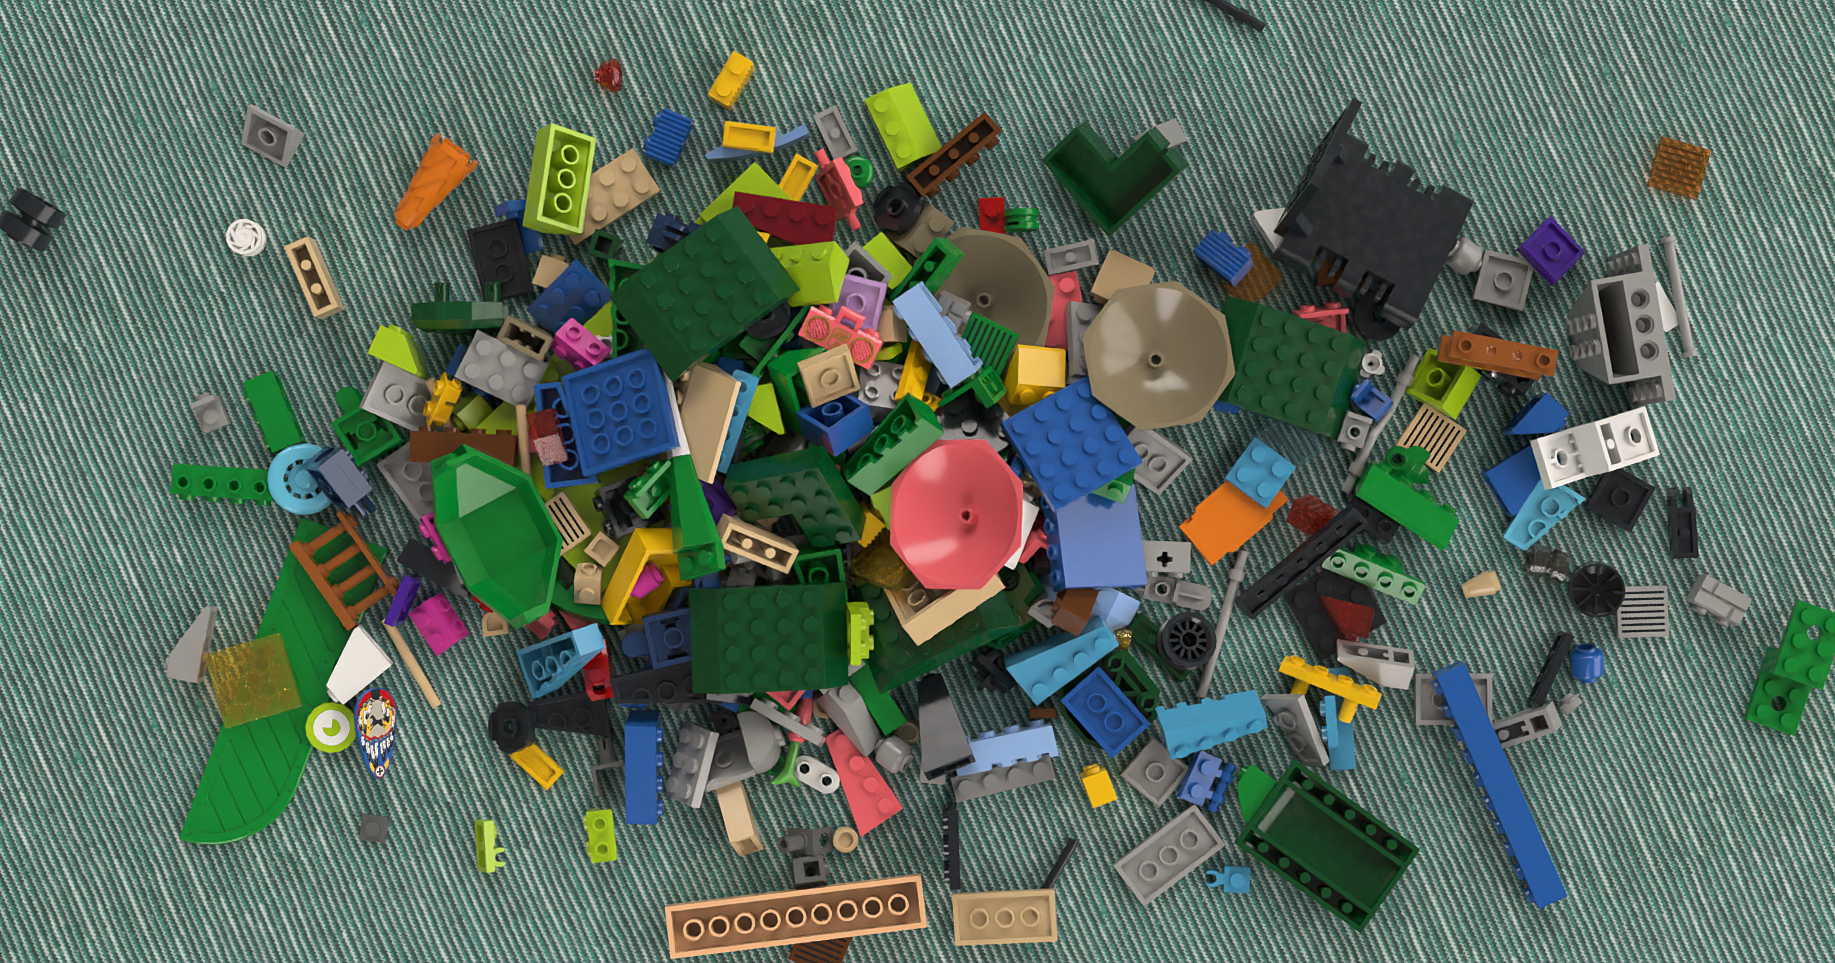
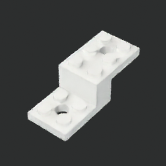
M1645 406L1530 441L1545 490L1585 477L1610 472L1660 455ZM1557 454L1560 457V464L1557 461Z

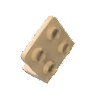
M1110 250L1089 295L1094 297L1093 301L1105 306L1117 289L1150 284L1155 270L1118 251Z

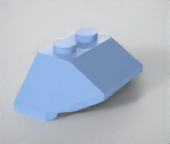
M1041 574L1038 580L1048 594L1047 599L1052 598L1055 601L1057 592L1053 590L1050 574ZM1111 587L1093 588L1099 591L1092 610L1093 614L1089 620L1100 615L1112 631L1130 625L1140 601Z

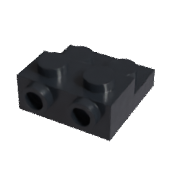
M636 475L594 492L595 497L592 498L594 508L597 512H602L605 519L602 522L603 530L607 536H612L613 540L633 533L635 528H645L665 520L660 506L648 519H642L623 497L629 490V484L636 479Z

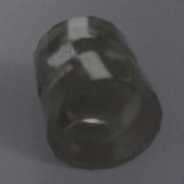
M1534 543L1530 547L1525 560L1524 574L1538 579L1544 576L1546 581L1560 585L1567 576L1571 555L1557 549L1550 552L1549 547Z

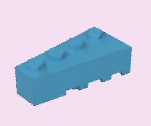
M1099 615L1088 620L1079 636H1075L1074 633L1071 634L1070 631L1060 635L1055 634L1048 637L1046 641L1034 646L1033 644L1029 645L1018 653L1004 656L1003 659L1009 673L1034 703L1038 705L1116 648L1119 643L1115 633Z
M597 623L516 651L532 699L557 691L605 648Z
M1255 690L1223 695L1221 700L1217 701L1205 698L1195 705L1187 706L1186 702L1175 704V708L1165 710L1164 706L1155 708L1161 736L1171 760L1183 758L1191 753L1207 750L1215 745L1234 741L1239 737L1258 733L1268 728L1265 711Z

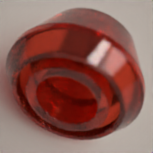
M616 58L600 63L599 68H595V83L600 84L601 89L612 93H618L622 89L621 62Z

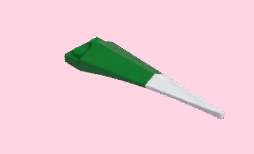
M664 372L680 447L667 451L668 459L672 463L668 467L673 552L678 556L680 580H690L726 569L722 540L706 502L690 454L673 384Z

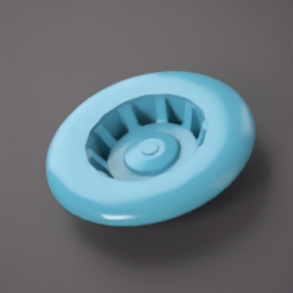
M295 444L282 450L273 459L268 470L267 483L271 496L280 507L294 514L308 515L317 513L331 504L322 490L317 494L314 492L319 486L303 467L305 462L323 448L312 444ZM302 459V464L296 465L295 461ZM291 464L293 468L287 471L286 469ZM284 474L288 475L286 482H284ZM289 485L291 491L288 492L285 486ZM295 492L300 494V499L294 497ZM310 493L312 495L311 498L305 499V494Z

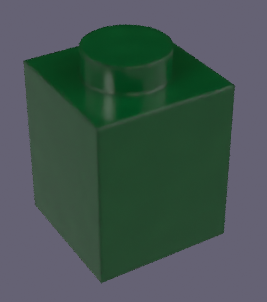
M595 229L587 253L593 258L609 263L608 258L618 259L624 241L619 236Z

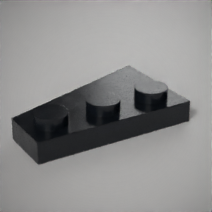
M600 687V688H595V689H596V690H603L604 688H603V687ZM586 690L527 702V706L531 707L534 711L535 728L613 737L606 699L591 701Z

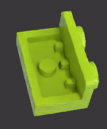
M600 807L590 808L583 817L584 829L588 831L589 841H586L587 855L591 856V863L615 861L617 859L613 811L612 809L600 810Z

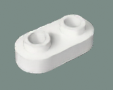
M800 755L797 757L794 766V774L797 779L826 794L832 793L838 788L840 778L835 769L810 755ZM807 764L810 768L807 773L801 772L800 765ZM825 776H829L832 780V783L830 785H824L822 783V778Z

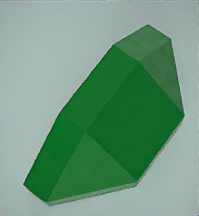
M463 443L453 452L431 460L435 527L467 590L515 629L532 623L547 614L550 609L563 539L531 476Z

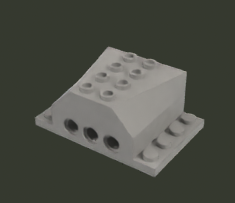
M1649 244L1638 245L1608 257L1609 262L1606 264V269L1609 277L1589 282L1568 313V320L1565 322L1566 332L1568 335H1571L1572 341L1570 356L1572 360H1575L1576 366L1604 386L1630 382L1631 387H1629L1628 393L1631 402H1634V407L1676 400Z

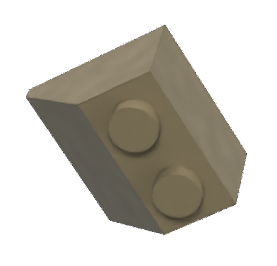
M922 201L924 204L923 212L904 234L898 235L889 232L885 234L891 243L915 260L922 256L934 238H946L955 223L924 201Z

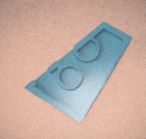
M1540 479L1518 514L1513 516L1501 538L1525 551L1547 533L1559 520L1567 516L1572 509L1586 500V498L1565 485L1545 490L1542 479Z

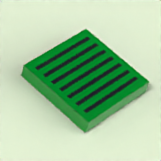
M972 312L961 338L966 339L971 346L970 351L973 359L979 357L983 362L981 366L983 370L991 365L1000 378L1020 333L976 312Z

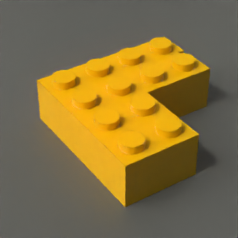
M635 528L600 603L611 625L632 624L633 620L635 624H643L642 615L662 611L674 587H692V579L680 580L678 556L673 552L672 528ZM723 548L724 555H728L726 550ZM654 562L665 580L660 582L661 585L641 599L637 596L631 597L630 594L644 565H650ZM730 562L725 566L726 569L722 570L719 573L720 580L723 574H725Z

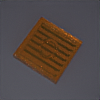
M1664 136L1660 137L1646 186L1689 199H1698L1711 150Z

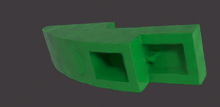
M556 576L550 606L562 613L586 622L611 625L601 604L574 603V584L566 590L568 586Z

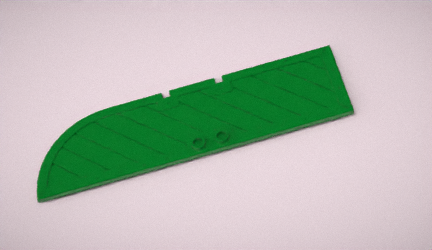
M302 517L292 543L297 540H302L303 543H310L331 528ZM343 532L316 550L313 558L318 565L320 563L325 564L356 542L351 535ZM365 541L383 566L389 549ZM289 549L184 823L179 837L180 840L196 844L217 845L239 841L258 833L278 818L289 805L307 766L314 747L306 735L305 726L308 716L315 707L325 702H331L332 698L327 693L329 688L326 685L334 670L336 661L339 660L355 628L347 631L291 549ZM361 551L331 571L330 576L327 578L332 585H339L369 565L370 562ZM377 572L344 593L345 597L342 599L347 606H354L373 593L379 577ZM365 611L359 614V618L357 619L359 625L362 622Z

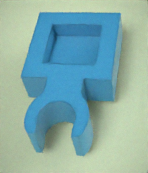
M1223 865V873H1218L1213 869L1205 871L1206 874L1215 875L1213 882H1205L1208 887H1216L1219 884H1223V892L1249 893V866Z

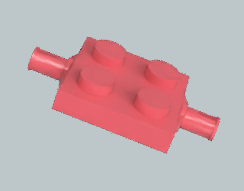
M824 149L815 152L814 154L821 166L815 179L828 206L838 207L837 222L846 218L851 231L858 230L862 226L855 213L857 208L864 202L860 189L856 187L851 177L850 168L844 163L842 157L830 162Z

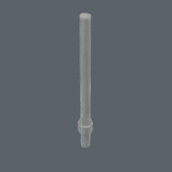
M1239 549L1234 569L1231 568L1228 578H1230V582L1215 629L1216 649L1210 660L1205 663L1196 696L1206 698L1239 584L1243 582L1246 572L1243 571L1249 554L1247 551Z

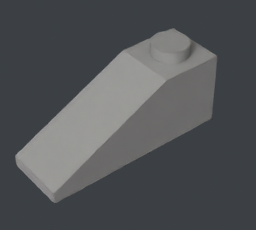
M206 606L171 651L170 656L165 661L167 678L194 683L204 681L218 606Z
M1337 639L1336 650L1339 662L1381 686L1408 689L1415 669L1413 650Z
M850 683L849 685L834 687L823 695L822 693L815 699L864 757H867L875 749V746L882 737L861 695Z
M1553 701L1544 703L1543 706L1537 705L1493 722L1492 726L1503 749L1554 733L1560 728L1562 722Z

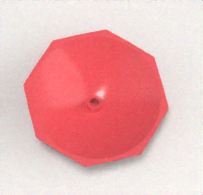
M985 439L936 440L912 460L892 483L890 545L925 588L981 590L1021 547L1023 482Z

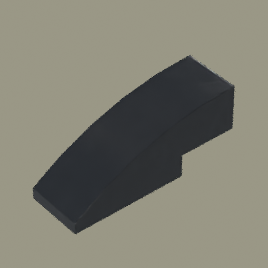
M415 539L408 540L397 562L450 591L469 599L471 593L467 590L465 584H460L452 561L444 564L443 560L438 561L431 548Z

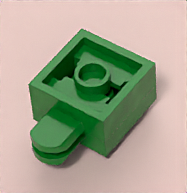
M344 387L337 392L335 396L336 403L344 415L333 421L331 425L346 449L354 457L357 467L365 468L408 441L398 424L359 407L363 396L358 389Z

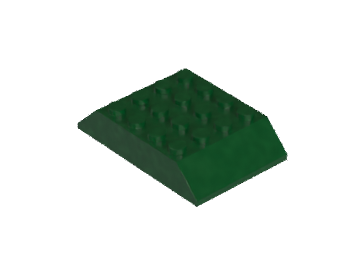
M736 206L716 215L636 272L610 296V299L670 380L674 382L800 291V288L741 209Z
M1226 296L1221 313L1225 315L1235 375L1217 401L1337 440L1368 343L1353 335L1259 303Z
M903 564L859 586L848 601L867 602L869 610L873 609L874 625H869V635H873L874 649L869 650V658H866L879 693L882 695L1019 628L1004 590L1002 589L995 596L990 597L974 610L957 619L952 625L947 626L931 639L917 646L902 627L881 584L907 565Z
M845 581L689 588L693 693L739 694L819 690L849 685Z
M1295 759L1292 760L1234 842L1359 933H1362L1421 850Z

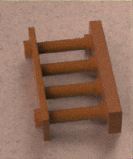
M1454 330L1452 336H1440L1436 361L1540 380L1541 375L1554 376L1559 350Z
M340 511L336 515L341 522L310 543H303L302 540H297L289 545V548L347 631L359 625L357 619L363 611L390 593L395 598L400 583L395 576L390 578L355 528L358 526V523L352 514L348 513L346 515L344 511ZM348 530L356 543L325 564L320 563L318 565L313 558L315 551ZM362 551L370 564L341 584L332 585L327 578L330 576V572ZM377 572L385 585L356 605L347 606L342 599L345 597L344 593Z

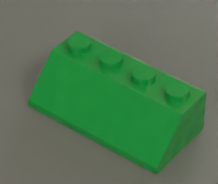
M1371 460L1363 475L1355 483L1356 496L1444 551L1459 522L1458 515L1455 514L1457 510L1446 502L1441 505L1435 501V496L1424 488L1421 491L1412 486L1414 482L1406 476H1396L1391 472L1392 468L1382 461L1376 463Z

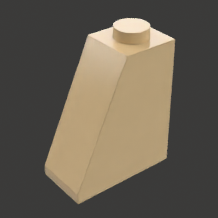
M738 781L715 789L729 842L737 854L741 857L763 850V843L742 782Z

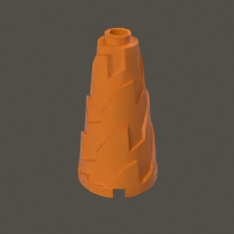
M436 133L431 139V144L425 152L409 188L395 209L396 213L394 216L397 218L395 223L406 231L409 228H417L429 213L453 189L460 185L478 165L476 160H473L470 164L469 158L471 155L446 137L440 142L441 134Z

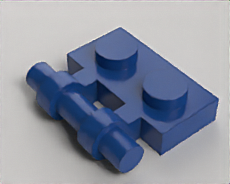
M1201 750L1197 751L1194 754L1177 796L1201 807L1205 798H1209L1211 801L1207 809L1217 813L1220 804H1223L1226 797H1224L1229 783H1232L1235 778L1233 774L1237 766L1227 762L1224 771L1219 769L1222 759ZM1216 776L1220 778V780L1215 791L1213 792L1209 789Z

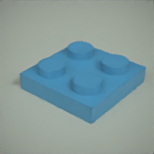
M1253 437L1224 479L1260 506L1267 508L1296 466L1259 439Z

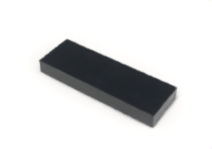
M1558 632L1530 692L1528 701L1543 706L1574 639L1573 635L1566 632Z

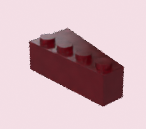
M737 191L734 193L732 208L738 206L758 232L768 233L771 237L793 246L834 241L839 212L838 207Z

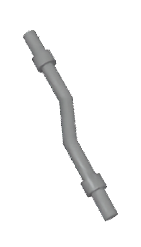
M1411 354L1403 372H1399L1396 378L1398 382L1390 397L1393 405L1377 423L1375 422L1367 434L1363 448L1360 449L1355 461L1351 462L1347 470L1349 474L1341 489L1342 491L1351 494L1358 477L1363 475L1365 470L1363 466L1376 439L1393 416L1406 387H1410L1414 379L1412 375L1420 357Z

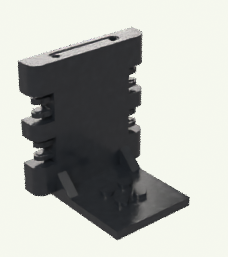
M1353 97L1314 150L1273 231L1282 238L1272 258L1301 274L1307 269L1314 255L1318 256L1313 266V269L1317 271L1323 266L1324 260L1332 263L1327 272L1328 277L1333 278L1338 268H1341L1331 290L1347 299L1353 294L1362 279L1363 282L1358 291L1360 294L1364 295L1367 293L1371 284L1377 288L1373 295V301L1378 303L1384 292L1387 293L1377 315L1408 331L1418 319L1474 200L1444 184L1437 190L1434 198L1431 199L1435 187L1429 184L1424 190V194L1416 191L1421 183V179L1418 177L1414 178L1410 187L1407 186L1415 169L1399 160L1393 164L1388 175L1385 173L1390 162L1386 160L1382 162L1379 170L1372 167L1376 160L1375 154L1370 153L1365 163L1362 162L1369 144L1347 133L1362 104L1361 101Z

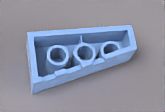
M922 281L892 301L895 305L893 307L895 314L900 320L904 319L909 326L907 330L910 336L916 342L919 340L924 348L922 350L924 357L929 363L933 362L939 370L937 375L944 385L948 384L950 388L954 387L975 373L983 365L979 357L973 359L971 356V346L966 339L958 338L955 335L957 330L951 319L947 316H941L942 307Z
M1044 718L1029 721V726L1019 728V724L1004 727L1005 732L997 734L994 733V730L979 733L980 738L970 740L969 736H966L976 762L957 769V776L993 769L992 766H997L998 768L1012 766L1018 760L1023 762L1036 761L1042 758L1043 754L1049 753L1050 757L1059 756L1051 723L1049 721L1044 722Z

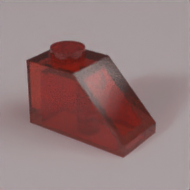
M550 408L527 414L526 418L532 441L543 467L568 461L569 457L556 409Z
M1307 494L1294 499L1286 522L1306 534L1313 535L1340 511L1311 494Z
M1320 597L1321 604L1338 632L1346 633L1345 639L1360 642L1361 637L1368 639L1375 608L1330 597Z

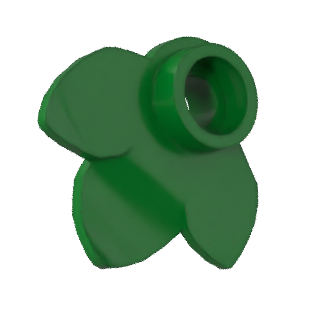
M1393 446L1386 452L1385 463L1392 468L1391 472L1398 477L1404 475L1414 483L1424 484L1429 482V472L1423 463L1431 457V454L1426 449L1420 446H1412L1407 449L1402 446ZM1395 454H1400L1403 457V460L1401 462H1395L1393 456Z

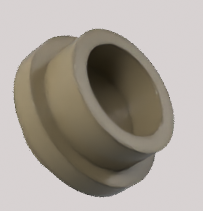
M906 719V723L896 728V736L907 744L912 745L920 739V725L912 719Z

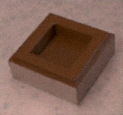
M1054 707L1030 708L1029 719L1056 718Z

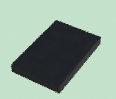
M517 219L504 220L467 230L484 302L485 282H501V301L535 292Z

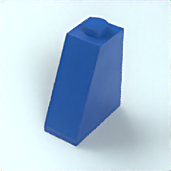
M1528 443L1480 473L1506 516L1518 514L1541 479L1531 443Z

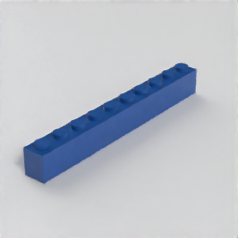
M1459 660L1432 672L1434 680L1431 681V685L1435 693L1442 696L1444 704H1441L1445 716L1447 719L1451 718L1454 723V727L1451 728L1456 740L1458 742L1461 741L1465 748L1462 751V755L1466 763L1473 766L1475 773L1472 774V777L1477 787H1482L1485 793L1482 800L1487 810L1493 811L1496 818L1492 820L1498 834L1502 833L1506 842L1502 843L1508 857L1512 856L1516 863L1513 866V870L1517 878L1524 881L1526 888L1523 889L1526 899L1529 903L1533 902L1540 909L1567 897V893L1466 665Z

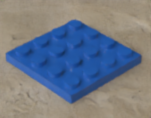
M647 348L562 376L583 476L596 475L680 447L664 372Z
M1088 375L1002 421L1000 424L1053 513L1138 467L1143 462L1110 408L1092 396Z

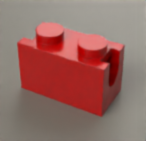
M603 639L605 648L583 667L585 689L591 701L614 697L610 677L614 676L612 653L606 639ZM605 685V689L596 690L595 686Z

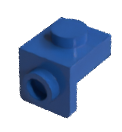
M1365 379L1363 383H1358L1351 392L1350 398L1353 405L1376 423L1393 405V401L1373 387L1368 379Z

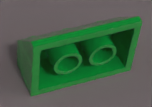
M824 347L786 351L767 364L784 424L801 436L803 434L796 413L810 403L797 363L826 352L827 349Z

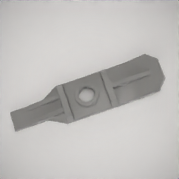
M1159 575L1158 577L1146 576L1147 585L1132 589L1141 598L1204 611L1210 607L1213 595L1208 586ZM1164 584L1167 590L1164 594L1157 592L1158 585Z

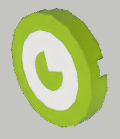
M325 702L315 707L308 716L305 726L306 735L310 743L318 750L327 753L340 752L349 747L356 738L354 712L348 706L339 702Z

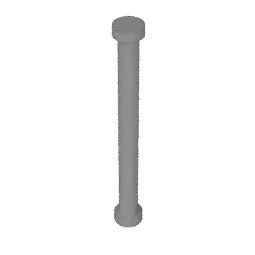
M1676 236L1660 238V243L1664 245L1684 349L1682 358L1697 356L1698 352L1694 350L1674 241H1676Z

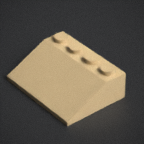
M701 362L679 378L680 384L678 390L674 393L698 479L713 484L741 382L718 366ZM667 451L659 454L661 460L668 459Z
M907 566L881 583L902 627L917 646L931 639L935 634L952 625L957 619L974 610L978 605L1005 588L999 575L996 573L981 590L928 589L924 587Z

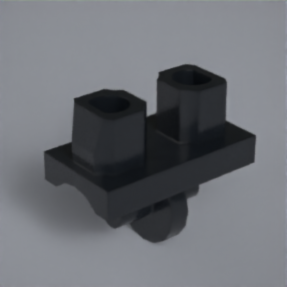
M994 648L979 654L970 664L978 670L974 677L980 682L976 687L979 692L986 687L991 693L998 689L1004 695L1015 685L1013 683L1015 679L1006 667L1000 671L994 665L1001 658Z

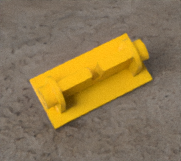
M443 372L440 380H436L433 386L431 401H427L424 405L423 416L426 418L428 427L431 426L432 421L440 427L448 422L454 407L447 404L446 401L456 404L463 389L461 386L462 382L458 379L448 380L446 372Z

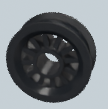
M1182 612L1174 615L1162 624L1157 634V649L1165 663L1177 670L1189 671L1196 669L1209 661L1216 649L1217 639L1214 628L1205 617L1194 612ZM1183 636L1190 639V647L1184 645L1182 641Z

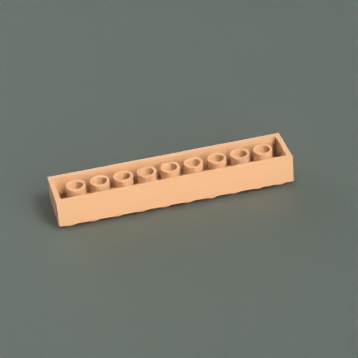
M921 873L668 904L665 907L671 959L927 927Z

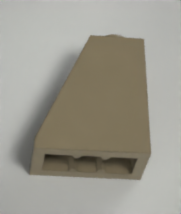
M507 315L496 339L543 362L554 338L548 332L527 321Z

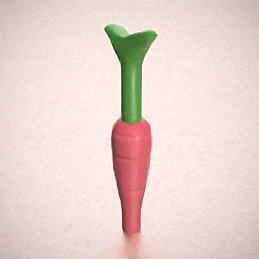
M811 692L812 698L802 701L800 699L794 715L801 718L799 723L805 727L811 722L814 692ZM789 730L788 737L791 742L784 767L770 783L778 785L789 782L794 787H800L794 774V766L800 744L806 741V739Z

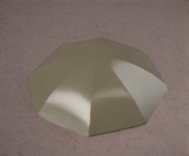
M961 227L947 238L965 255L933 297L937 301L942 291L950 292L957 297L971 303L970 311L976 312L1020 333L1001 374L1002 376L1008 371L1017 344L1045 346L1055 286L1021 237ZM962 324L959 334H963L966 328L965 325Z
M1177 281L1117 289L1082 336L1092 396L1141 431L1201 422L1235 375L1225 315Z

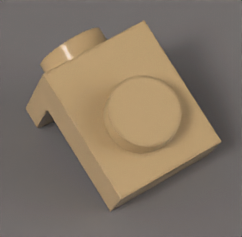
M577 564L574 577V603L600 605L603 566L601 564Z

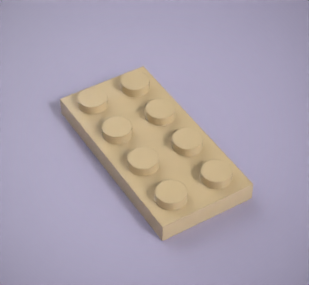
M633 148L591 174L582 234L569 235L575 246L593 236L595 229H604L661 192Z
M1055 888L952 894L955 946L1058 941Z

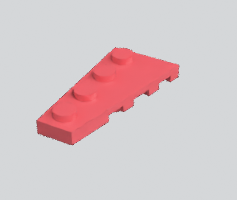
M840 728L825 737L858 831L862 837L902 810L903 806L870 757H864Z

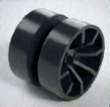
M17 187L9 202L20 211L21 215L3 209L0 214V229L19 244L44 252L53 237L42 226L46 225L53 229H59L67 215L37 195Z
M1589 561L1579 565L1569 577L1567 585L1569 598L1573 605L1587 616L1597 618L1608 616L1618 610L1624 601V581L1621 575L1609 564L1600 561Z

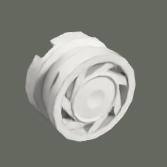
M239 219L229 226L226 233V241L234 252L244 256H255L265 248L267 235L259 224L248 219Z

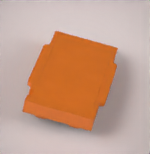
M1226 481L1197 505L1195 512L1180 524L1178 528L1209 565L1212 566L1227 552L1236 551L1273 519L1272 514L1289 499L1279 490L1269 506L1263 508Z

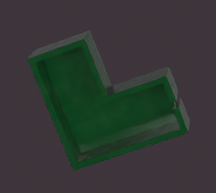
M1087 122L1074 128L1042 159V162L1108 237L1119 230L1189 166L1175 148L1171 150L1167 148L1171 143L1156 126L1147 131L1118 158Z
M824 445L729 465L723 487L746 523L793 514L814 549L835 545L836 541L842 544L862 539L866 516Z

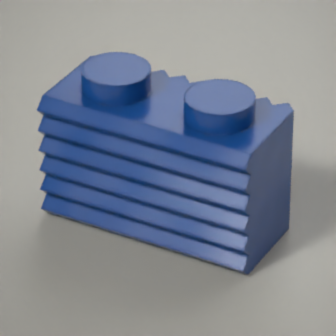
M666 108L663 109L662 113L658 112L652 124L655 127L652 137L648 135L642 149L645 150L644 155L646 158L675 169L693 127V120Z
M1212 229L1193 250V253L1199 262L1234 288L1254 266L1251 259L1252 254L1242 245L1239 248L1233 245V239L1224 231H1221L1219 234Z

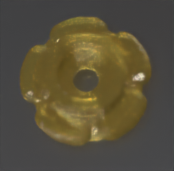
M1126 626L1123 627L1122 631L1117 630L1116 632L1119 651L1121 649L1129 650L1133 631L1127 630Z

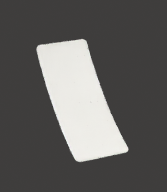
M1656 282L1663 329L1665 332H1668L1679 325L1677 313L1667 298L1660 282Z

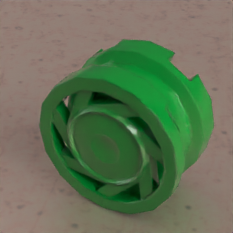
M1013 208L1003 211L1004 218H1006L1004 232L1025 233L1039 231V223L1037 222L1039 209Z

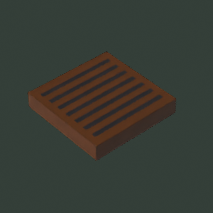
M852 937L796 943L793 946L789 960L796 963H842Z

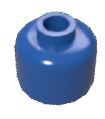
M1580 644L1570 653L1571 674L1573 677L1581 679L1582 683L1596 682V678L1604 674V655L1602 650L1596 648V645Z

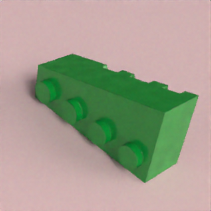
M908 392L841 469L847 482L871 496L940 438L944 431L932 408Z

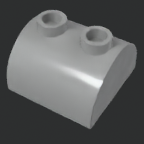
M753 711L738 713L749 761L757 774L766 772L777 763L781 753V746L786 745L783 732L780 730L779 724L772 725L760 713Z

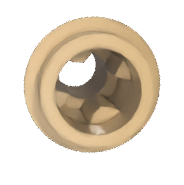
M1486 570L1466 581V583L1461 584L1465 598L1496 594V591L1501 590L1495 570L1491 572Z

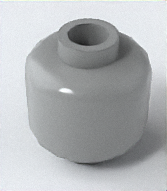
M1466 237L1456 238L1445 263L1461 275L1476 272L1482 264V249Z
M892 735L887 739L881 738L875 746L877 751L876 761L891 773L904 772L914 758L911 755V746L896 735Z

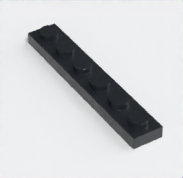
M1352 503L1349 504L1234 600L1236 606L1253 620L1369 525L1368 519Z

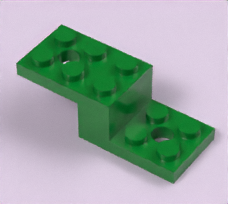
M1795 600L1779 648L1767 647L1743 719L1795 736L1811 688L1823 690L1835 656V612L1801 600ZM1812 625H1815L1819 630V635L1814 640H1811L1807 635V631ZM1779 696L1783 701V705L1779 710L1775 711L1771 706V701L1774 697Z

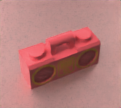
M820 304L819 307L812 306L798 335L828 350L847 344L852 361L868 370L871 369L884 343V340L879 338L881 333L869 327L865 331L862 330L861 327L866 317L843 305L837 317L832 315L834 310ZM845 318L855 323V328L853 329L841 323L842 319Z

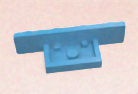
M738 369L734 370L732 377L740 381L741 385L716 470L722 473H727L759 382V377Z
M1348 667L1327 668L1331 674L1349 677ZM1324 690L1325 700H1320L1321 716H1326L1327 726H1322L1323 741H1328L1330 769H1355L1353 722L1345 723L1337 719L1344 698Z

